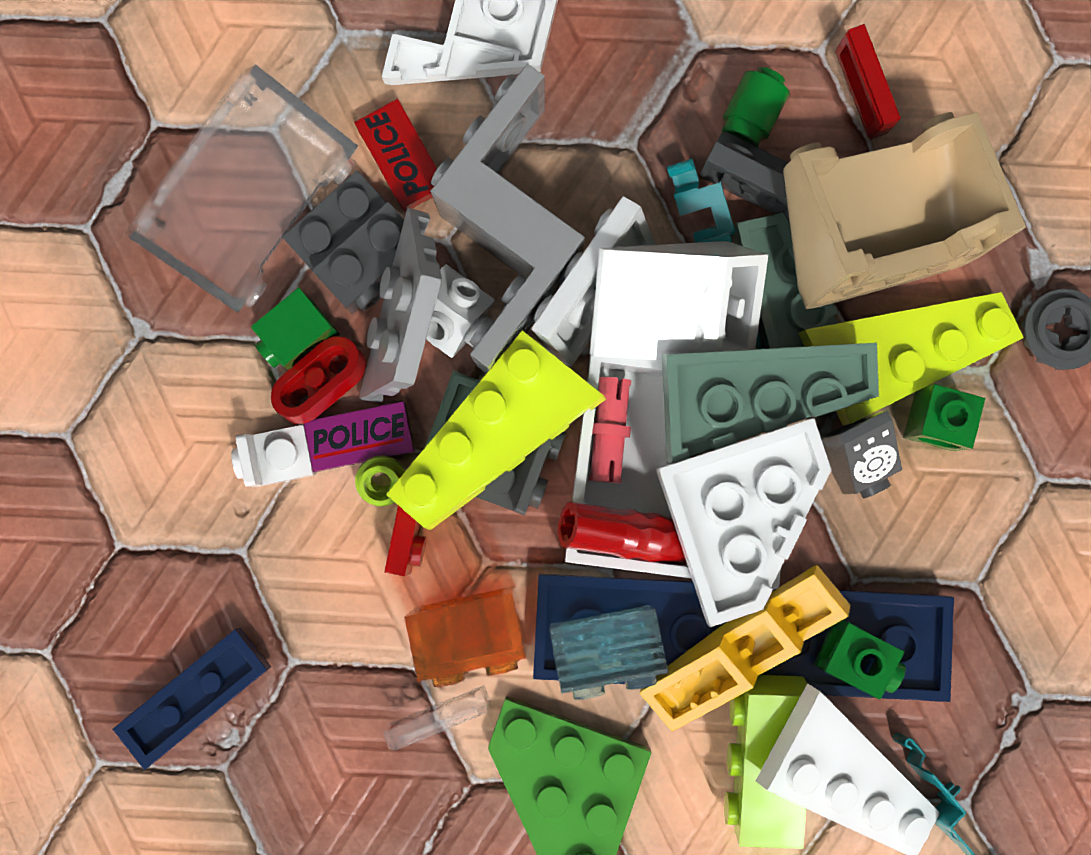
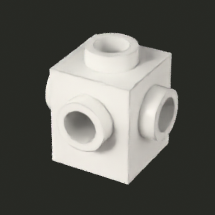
M445 264L440 269L442 281L426 340L453 358L466 344L474 347L470 344V340L485 320L495 300L482 291L473 281L466 279Z

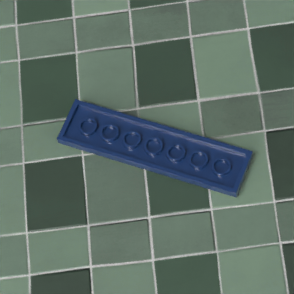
M539 573L533 679L645 685L682 654L726 622L712 627L707 625L693 582ZM838 590L851 605L849 615L843 619L844 621L904 651L900 662L906 665L905 676L895 692L889 693L885 690L882 696L883 699L951 702L954 597L947 595ZM832 626L806 639L799 654L760 674L803 676L809 685L821 691L824 695L875 698L813 664ZM873 654L865 655L862 658L860 667L863 673H868L875 659Z

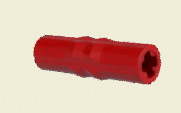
M571 501L561 511L558 522V536L560 545L564 548L611 554L623 559L638 558L647 562L687 565L672 517H666L654 512L642 513L635 509H615Z

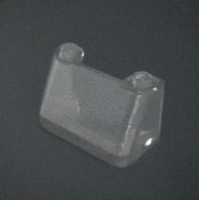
M255 64L242 71L137 213L125 234L238 313L243 305L249 308L252 307L264 292L267 283L261 279L265 272L264 268H262L318 189L328 185L331 181L339 185L351 172L356 162L351 158V155L358 145Z

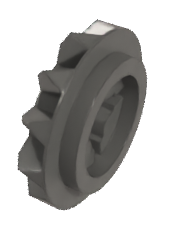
M1058 289L1045 293L1028 306L1030 309L1025 320L1021 323L1025 330L1026 338L1023 346L1032 351L1036 356L1037 363L1046 364L1055 368L1056 371L1076 369L1091 362V298L1072 289ZM1062 318H1065V327L1073 329L1074 332H1081V334L1064 338L1061 345L1059 343V334L1051 332V329H1046V326L1059 323Z

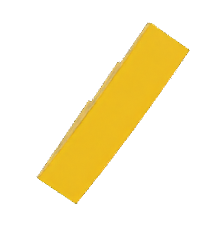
M816 564L772 591L763 610L723 624L643 685L639 693L673 732L754 688L758 675L799 654L806 639L848 617L851 605Z

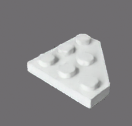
M814 418L656 469L708 626L712 627L764 609L773 590L771 587L784 560H788L807 521L805 517L818 491L823 489L831 472V467Z

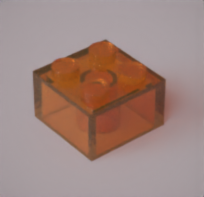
M516 586L417 606L404 616L417 682L432 679L433 687L452 685L464 681V674L471 670L485 668L487 676L498 675L518 669L517 662L526 659L528 643Z

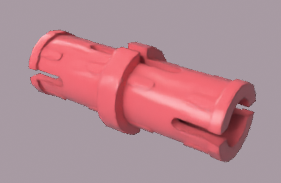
M599 377L598 391L604 395L606 400L596 408V419L592 430L594 440L591 471L588 481L622 484L625 438H630L631 427L626 426L629 389L632 382L629 379L623 378L621 381H618L616 377Z

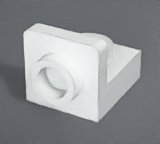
M304 425L255 435L247 433L236 435L237 448L232 449L231 452L232 465L237 478H243L246 487H261L317 475L312 470Z

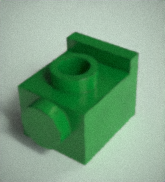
M844 620L832 625L813 663L830 675L881 700L885 690L893 693L898 689L906 672V665L900 662L904 651ZM873 654L875 659L868 673H863L860 667L862 658L865 655Z

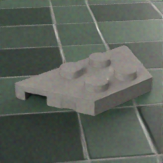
M407 208L393 266L386 267L382 275L380 297L384 298L379 318L374 317L368 330L367 346L371 348L359 394V398L362 400L380 403L383 401V395L394 396L399 393L401 388L407 389L415 383L442 281L439 263L436 262L434 238L424 236L430 221V216L427 212Z

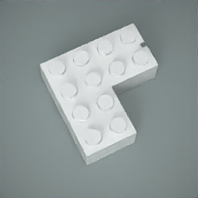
M590 355L587 382L596 390L599 387V377H616L618 381H621L623 378L632 381L629 389L626 426L631 427L630 438H625L622 484L588 481L591 471L594 440L592 430L596 419L597 407L583 413L572 502L615 509H635L642 513L654 512L666 517H672L656 471L658 468L670 465L667 462L662 360ZM569 548L565 550L564 560L568 563L692 578L688 565L647 562L638 558L623 559L611 554ZM781 568L771 589L779 588Z

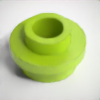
M383 455L373 456L365 460L360 465L355 477V486L360 497L374 506L394 504L395 502L386 494L404 474L403 466L397 460ZM379 472L386 473L390 477L391 483L384 487L378 486L374 483L372 476Z

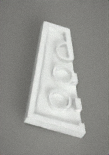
M808 683L755 780L773 794L906 855L919 854L940 814L821 691Z

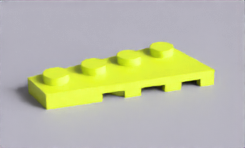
M1002 292L806 329L798 333L805 347L877 343L879 396L836 410L843 426L852 424L1024 338Z
M522 330L386 495L421 526L432 530L483 492L485 486L504 472H510L526 460L525 457L547 440L554 439L569 428L571 422L587 410H593L605 401L606 398Z

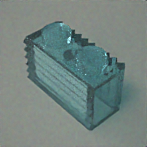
M652 605L549 625L561 694L573 692L575 700L601 696L605 694L604 685L624 681L628 690L650 687L658 683L656 675L668 673L657 613Z

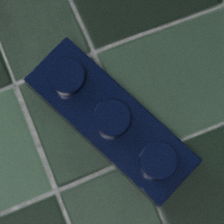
M239 627L112 730L141 767L146 770L267 672L271 665Z

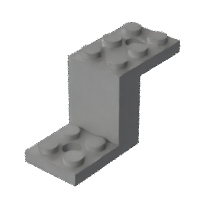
M528 63L517 77L510 74L503 81L494 98V101L497 102L486 119L478 116L472 122L463 137V142L466 144L455 160L451 158L445 159L431 180V184L434 185L431 193L440 217L519 274L502 297V301L506 303L503 308L504 310L495 322L489 317L486 318L470 340V344L474 346L470 355L475 365L486 374L523 330L527 333L534 324L538 307L546 297L554 296L565 280V271L568 264L577 253L583 252L585 239L576 230L498 174L545 111V76Z

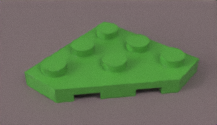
M506 696L489 742L488 750L536 854L616 855L652 753L651 749Z

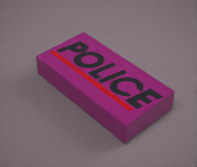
M405 402L315 419L304 424L313 472L360 464L373 456L394 457L415 452Z

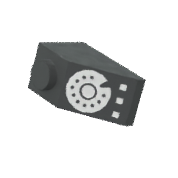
M888 410L868 415L821 437L831 472L843 494H857L860 492L863 499L868 498L890 487L891 483L888 477L902 471L893 420Z

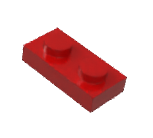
M399 505L384 573L405 577L411 574L412 565L421 566L427 536L419 535L421 525Z

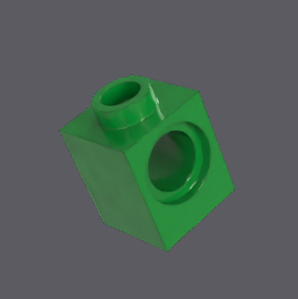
M299 287L251 326L252 330L261 339L254 346L273 368L281 364L283 367L290 369L321 342L340 335L314 301Z
M936 384L926 386L914 393L903 438L948 451L973 449L986 398Z

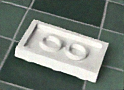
M624 196L614 210L608 209L601 216L595 228L594 239L584 253L579 252L572 258L566 268L564 282L554 296L550 295L543 300L535 314V324L531 329L548 350L569 367H572L592 336L599 248L656 245L641 206Z

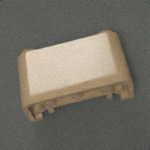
M952 112L938 115L927 121L922 126L924 132L910 143L838 159L835 148H822L819 142L802 146L790 155L791 161L785 166L783 172L797 286L806 309L825 306L951 271L978 259L1026 228L978 112L954 117Z

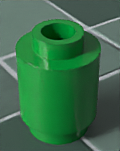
M759 67L757 71H746L723 115L725 124L722 132H728L756 147L759 146L761 140L768 139L790 95V91L784 85V77L766 67Z

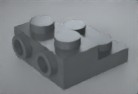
M356 170L282 238L345 308L353 314L359 308L362 311L370 309L381 299L380 283L386 267L393 266L404 218Z

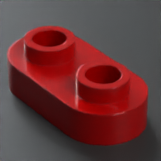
M335 336L324 340L275 382L271 391L273 408L291 423L305 424L311 422L361 380L366 369L364 354L348 338ZM348 362L346 367L340 373H337L338 367ZM308 395V399L298 406L299 400L303 396Z

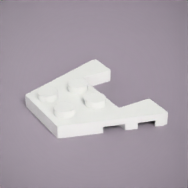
M455 0L443 45L392 34L382 73L383 82L388 85L507 76L510 74L518 75L527 63L541 72L558 0Z

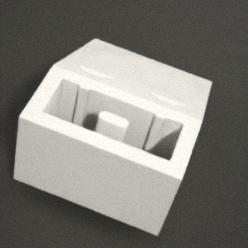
M727 241L599 248L590 354L598 357L662 360V355L754 350L756 347L768 254Z

